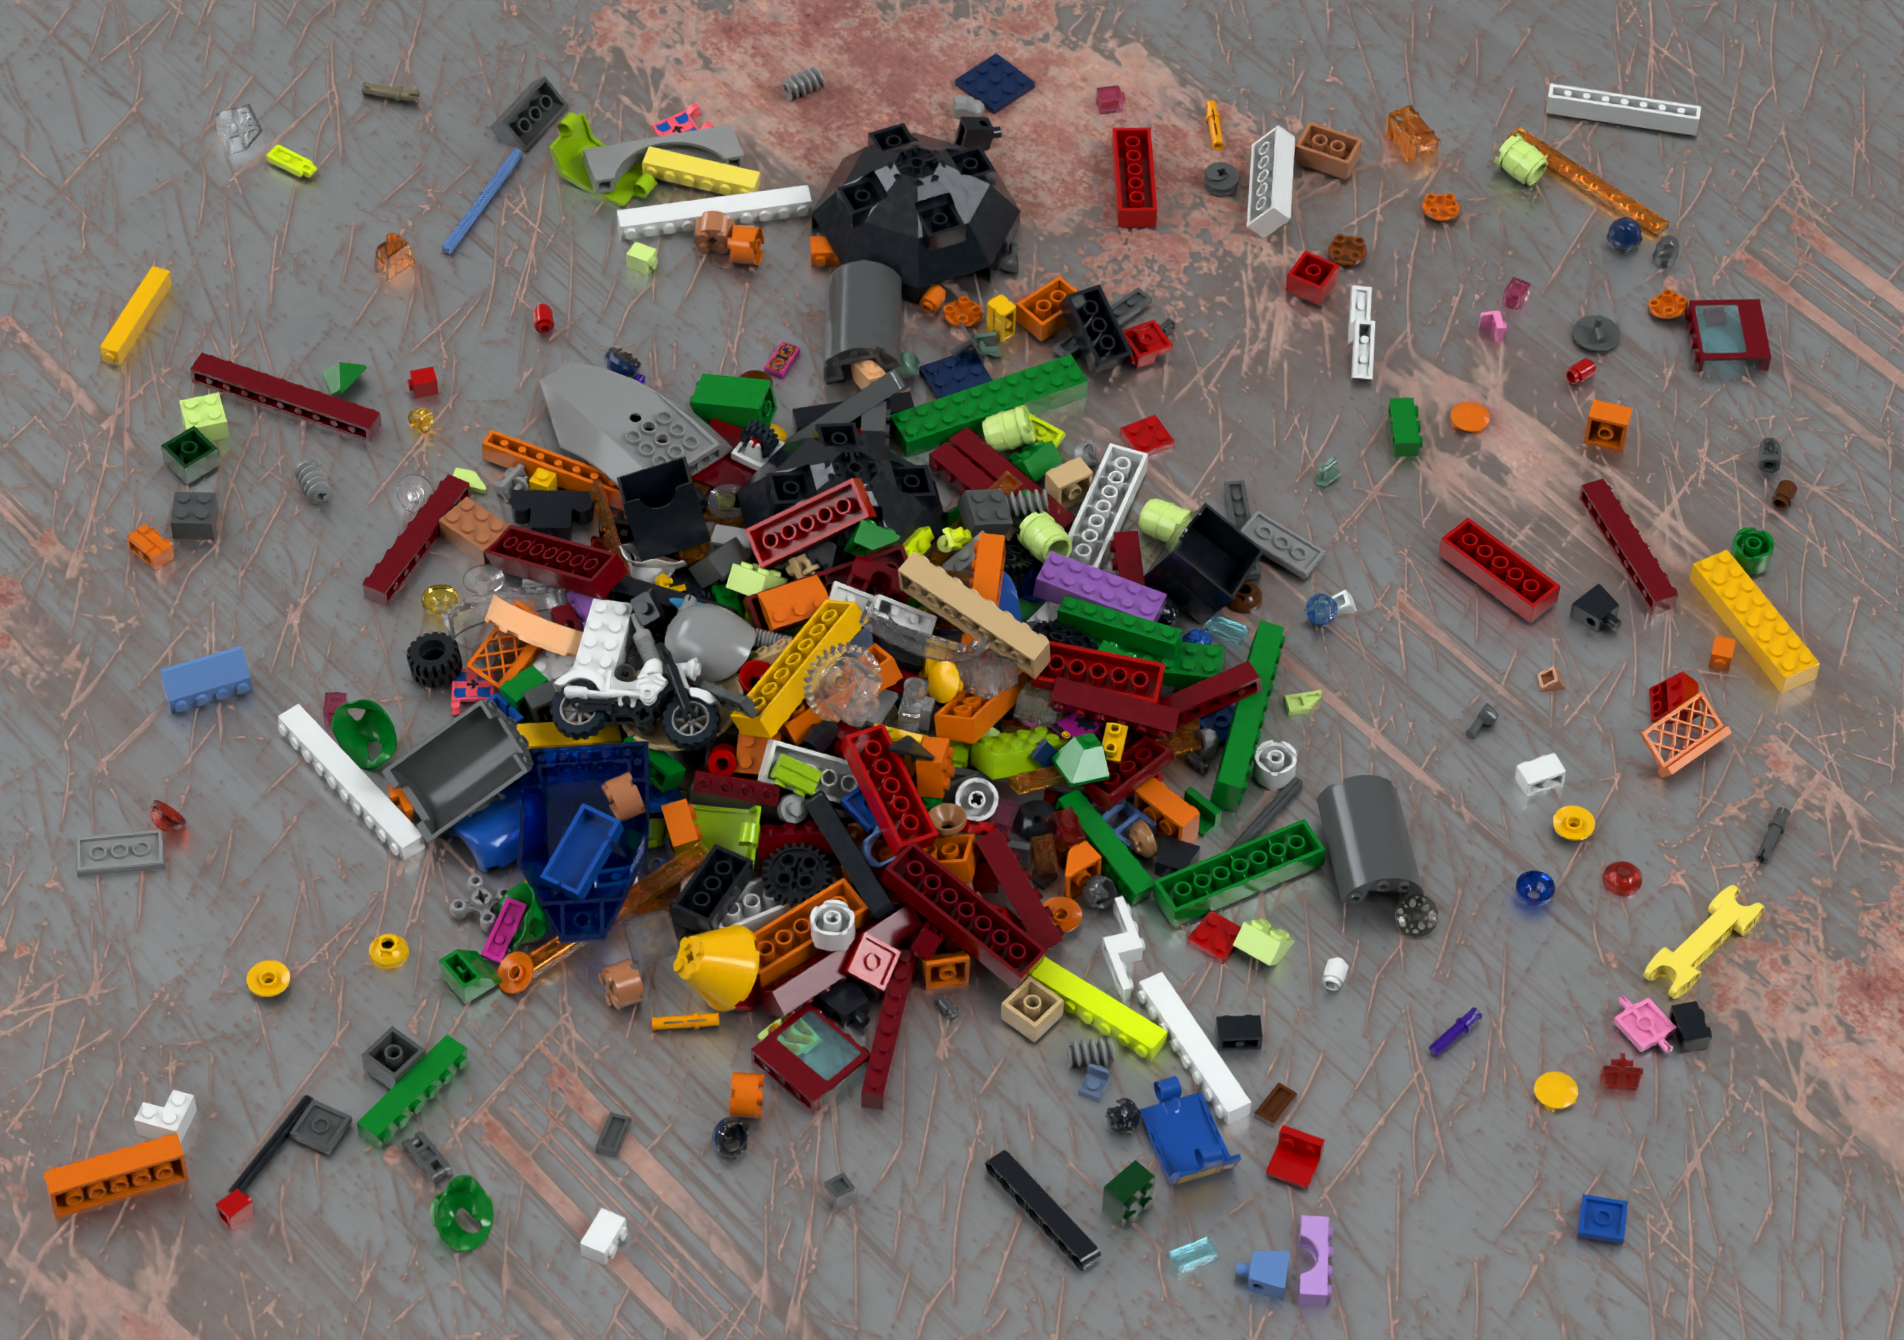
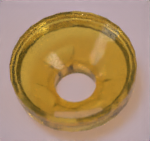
M435 584L425 589L422 593L421 604L427 614L435 617H445L457 609L459 595L450 585ZM439 604L447 606L446 609L441 611L436 610L435 607Z

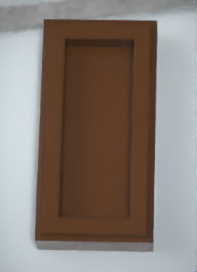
M1278 1083L1254 1112V1117L1273 1128L1295 1101L1297 1093Z

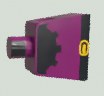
M1072 714L1052 724L1051 727L1053 734L1058 735L1059 738L1067 743L1075 736L1094 733L1101 742L1100 727L1104 724L1097 723L1094 719L1087 717L1078 718Z

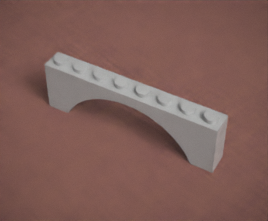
M731 124L583 149V165L595 195L614 192L621 176L633 166L643 162L649 146L743 168L744 154Z

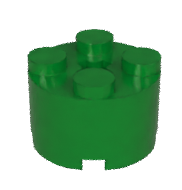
M1754 527L1743 528L1736 533L1730 553L1748 576L1758 574L1767 570L1770 566L1774 540L1764 530L1760 532L1755 530Z

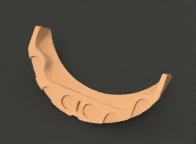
M496 595L493 596L484 620L487 623L498 626L502 632L514 635L524 642L573 658L577 656L583 635L582 631L529 613Z

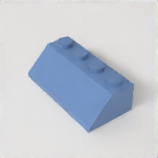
M242 646L160 669L164 696L171 714L184 712L191 708L204 706L208 703L224 700L253 690Z

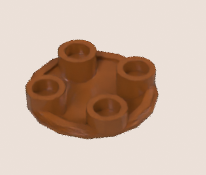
M1337 234L1328 247V254L1337 264L1352 266L1360 263L1365 258L1367 247L1362 237Z

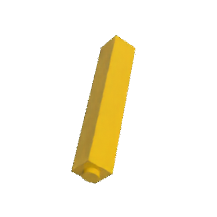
M155 266L150 268L100 345L102 361L118 366L121 365L172 286L170 271Z

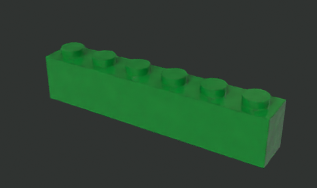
M1066 595L1057 610V618L1061 624L1067 623L1070 627L1075 626V629H1082L1083 633H1088L1089 636L1109 642L1112 641L1119 645L1175 661L1182 647V629Z
M1079 789L1059 798L1054 807L1059 818L1079 843L1086 840L1102 857L1101 870L1114 882V886L1129 905L1132 906L1149 897L1153 891L1154 880L1152 876L1147 874L1139 860L1134 858L1126 844L1121 842L1113 828L1108 826L1101 814L1090 804L1088 798Z
M446 1035L357 1122L359 1136L378 1149L384 1143H388L399 1129L405 1127L408 1120L414 1114L421 1111L423 1105L429 1099H433L437 1095L438 1090L444 1084H448L452 1080L453 1075L467 1065V1048L449 1035Z

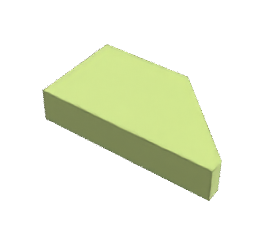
M456 467L452 476L469 482L470 491L486 495V487L475 471Z
M1316 690L1285 695L1283 702L1288 716L1309 713L1321 698L1322 691Z

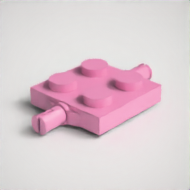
M1625 995L1618 999V1003L1625 1010L1614 1017L1613 1023L1641 1053L1656 1045H1659L1666 1054L1673 1049L1665 1039L1674 1034L1677 1027L1649 997L1634 1004Z

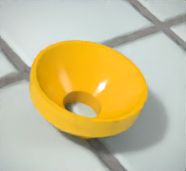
M382 934L376 937L369 947L370 961L376 967L384 970H392L402 966L409 956L407 942L397 934ZM386 941H391L394 943V946L386 949L382 947V944Z

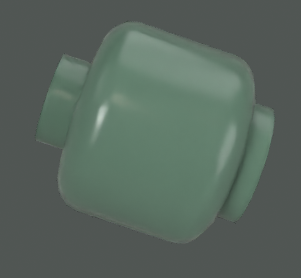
M909 351L902 352L901 366L890 368V371L896 369L902 380L912 377L919 371V358Z

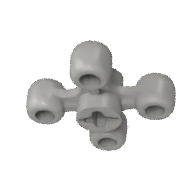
M472 875L467 881L468 890L472 893V899L469 901L462 899L452 901L450 912L456 919H462L468 912H474L476 916L480 917V927L482 930L491 932L497 920L495 914L492 913V908L499 904L500 899L510 888H500L496 894L491 895L488 890L484 889L485 883L482 876Z

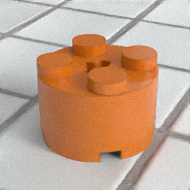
M733 225L732 238L729 237L727 240V248L731 249V264H760L763 257V250L760 249L761 244H764L762 228Z
M733 1072L730 1116L761 1119L762 1106L759 1104H763L764 1091L760 1087H764L765 1074Z

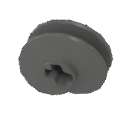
M1212 163L1205 169L1204 188L1207 192L1216 196L1232 194L1238 187L1239 173L1235 167L1228 163Z

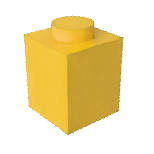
M538 467L529 480L530 490L557 491V474Z

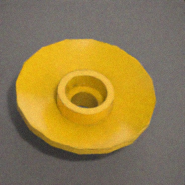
M1569 805L1557 810L1553 816V827L1561 837L1579 841L1591 836L1595 830V820L1587 809Z
M265 960L251 967L247 973L246 983L253 994L260 997H273L286 990L290 984L291 976L288 968L283 963L275 960Z

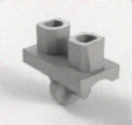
M519 463L515 468L509 467L505 472L506 478L503 481L497 480L493 485L496 493L502 495L505 502L509 503L511 501L512 490L529 489L528 481L530 478L524 470V464Z

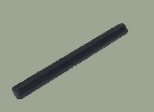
M309 1095L302 1097L228 1190L229 1194L237 1188L242 1194L288 1138L310 1102L314 1100Z

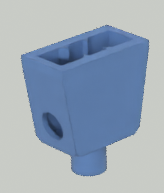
M1290 1251L1252 1252L1251 1264L1237 1262L1235 1276L1249 1278V1291L1283 1300Z

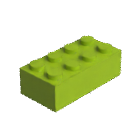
M1043 726L1035 727L1032 730H1018L1010 734L1000 733L999 736H983L976 743L972 744L970 764L992 780L1043 771L1045 769L1030 756L1033 750L1043 739L1050 743L1057 751L1063 748L1067 742Z

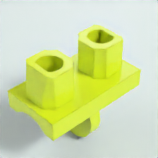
M946 527L942 529L946 535L939 537L937 547L943 553H949L953 550L959 551L973 538L968 529L964 530L963 527L956 529Z

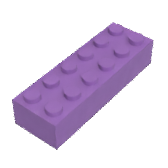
M1052 551L1036 578L1033 592L1034 596L1058 605L1061 604L1066 595L1154 622H1158L1164 610L1167 596L1165 593Z

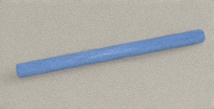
M517 148L512 150L442 245L444 253L451 254L519 162L523 156L522 150Z

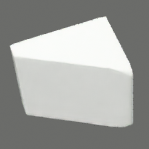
M1347 590L1328 598L1337 607V615L1357 612L1353 597Z

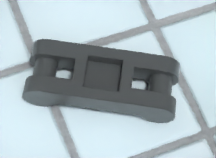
M422 1131L416 1133L415 1137L411 1140L406 1139L402 1142L404 1150L411 1155L432 1184L439 1182V1178L442 1176H448L453 1173L450 1164ZM438 1164L440 1168L434 1170L432 1167Z

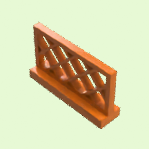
M515 600L512 604L541 617L518 600ZM495 626L466 664V667L500 690V687L506 681H510L519 672L530 667L544 649L529 643L526 647L517 648L516 638L518 637L514 635L501 637L499 627ZM513 639L515 649L503 651L501 641ZM499 641L500 651L488 653L487 646L491 642ZM515 653L516 660L514 663L505 665L503 655ZM501 655L502 665L490 667L489 657ZM486 658L487 668L477 669L473 666L478 659ZM503 669V677L497 683L492 679L491 671Z
M1700 691L1639 734L1660 767L1657 772L1663 778L1674 774L1732 732L1728 725L1723 726L1703 691ZM1698 698L1703 705L1702 712L1694 710L1695 700ZM1681 710L1688 712L1687 722L1679 720ZM1693 714L1701 716L1700 726L1692 724ZM1706 717L1713 721L1714 728H1705ZM1665 721L1673 722L1672 732L1664 730ZM1678 724L1686 726L1685 736L1677 734ZM1691 728L1699 730L1697 740L1690 738ZM1654 731L1658 733L1657 743L1651 741L1648 736L1649 732ZM1663 734L1671 736L1670 747L1662 745ZM1676 738L1684 740L1682 750L1675 748ZM1661 749L1669 751L1668 760L1665 762L1660 756Z

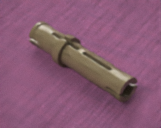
M364 82L362 85L365 87L362 88V94L393 98L400 102L405 100L418 103L419 99L417 97H420L419 91L407 90L401 86L395 88Z

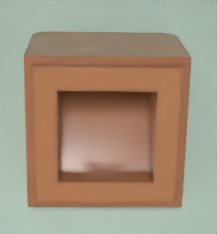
M1556 666L1537 674L1542 692L1566 688L1562 674Z

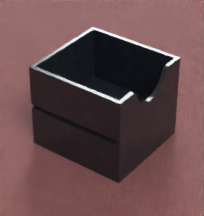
M686 456L617 477L622 504L641 562L711 541Z
M1205 502L1174 530L1143 578L1159 591L1174 599L1180 608L1203 625L1233 600L1264 550Z

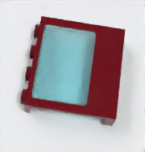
M1760 299L1690 300L1689 307L1685 311V320L1689 321L1687 331L1688 335H1691L1690 348L1694 349L1693 363L1697 365L1698 372H1702L1704 361L1759 360L1760 370H1769L1771 353Z
M810 1004L804 1005L751 1049V1062L813 1114L820 1110V1099L859 1066L863 1065L867 1069L870 1052L866 1047H861L850 1034H845L833 1020L827 1019L820 1009L814 1008Z

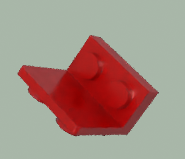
M1282 1125L1279 1132L1278 1145L1266 1169V1175L1308 1189L1323 1156L1325 1140Z

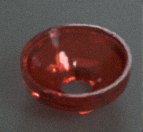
M154 800L150 806L151 820L159 829L169 832L181 830L185 826L186 820L183 816L166 803Z
M1616 861L1606 867L1603 874V884L1612 894L1622 897L1631 896L1641 888L1642 873L1637 866L1630 862ZM1625 868L1630 871V874L1624 876L1619 874L1618 870Z

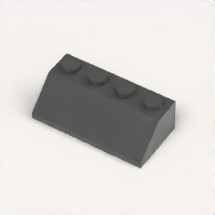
M544 76L533 81L491 125L490 129L502 143L526 152L569 105Z

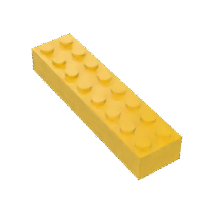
M1728 550L1693 563L1690 581L1781 694L1816 679L1820 665L1818 660Z
M826 599L747 694L755 703L753 707L758 713L753 718L735 711L730 715L742 735L772 738L777 734L783 723L789 719L796 707L802 703L805 696L814 688L818 680L825 675L827 669L837 660L840 653L849 645L850 641L867 622L856 602Z

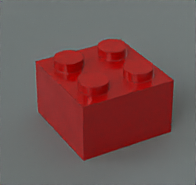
M1305 250L1287 274L1285 291L1320 306L1338 282L1340 265Z

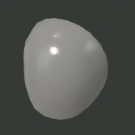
M710 603L691 605L681 610L669 624L665 635V646L671 652L674 662L685 663L693 658H698V663H701V673L696 678H704L708 682L724 680L736 673L748 658L755 641V631L748 622L732 611Z

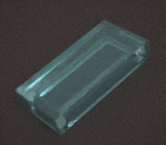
M1215 614L1207 621L1204 630L1213 636L1243 645L1250 632V626Z
M1208 1236L1168 1252L1167 1257L1176 1273L1180 1274L1218 1259L1219 1253Z

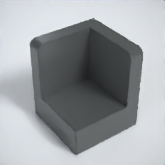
M844 1172L824 1182L826 1190L834 1200V1210L837 1213L856 1203V1188Z

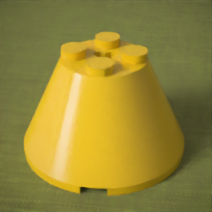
M730 925L688 938L684 937L680 941V949L677 959L673 963V969L712 1009L720 1012L732 1011L739 1001H744L755 983L760 957L754 943L757 939L749 928L742 925Z

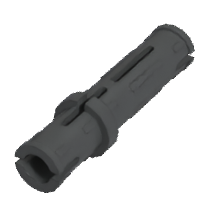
M1779 807L1773 820L1769 822L1766 836L1755 856L1758 862L1761 863L1764 857L1763 864L1768 863L1780 834H1783L1785 831V823L1790 816V811L1787 808H1784L1781 813L1783 807Z

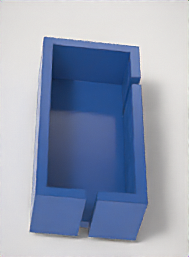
M582 803L540 876L544 886L559 893L563 891L565 896L582 904L612 852L611 845H616L624 831L621 821Z

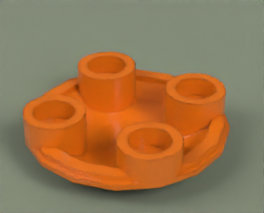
M1428 193L1422 202L1424 213L1435 220H1452L1460 213V206L1455 200V195L1451 193L1445 195Z
M1664 289L1661 294L1648 302V306L1654 316L1670 319L1678 317L1686 311L1688 299L1680 294L1673 293L1671 289Z
M960 296L958 300L944 306V317L954 326L960 327L959 322H962L965 327L977 324L983 315V308L971 301L967 296Z
M1461 402L1453 407L1450 414L1451 425L1454 429L1469 431L1473 434L1482 433L1483 428L1490 421L1488 410L1476 402Z

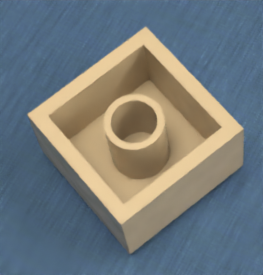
M1081 457L1069 460L1065 464L1052 468L1045 473V489L1047 494L1067 510L1083 503L1093 481V472Z
M1030 976L1001 1003V1019L1035 1043L1063 1016L1064 1000Z

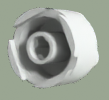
M1268 740L1260 744L1256 750L1253 775L1257 782L1267 787L1270 791L1284 788L1296 774L1297 754L1295 749L1284 741L1278 743L1274 742V740Z
M972 777L964 780L955 792V804L962 807L966 812L967 819L972 821L988 819L994 814L998 806L999 797L996 788L988 780L981 777ZM975 793L978 796L982 795L981 803L978 805L975 802L971 803L972 795Z
M839 900L824 901L823 905L816 906L812 910L810 923L811 938L814 946L827 951H846L855 937V915L853 910L851 911L845 902Z

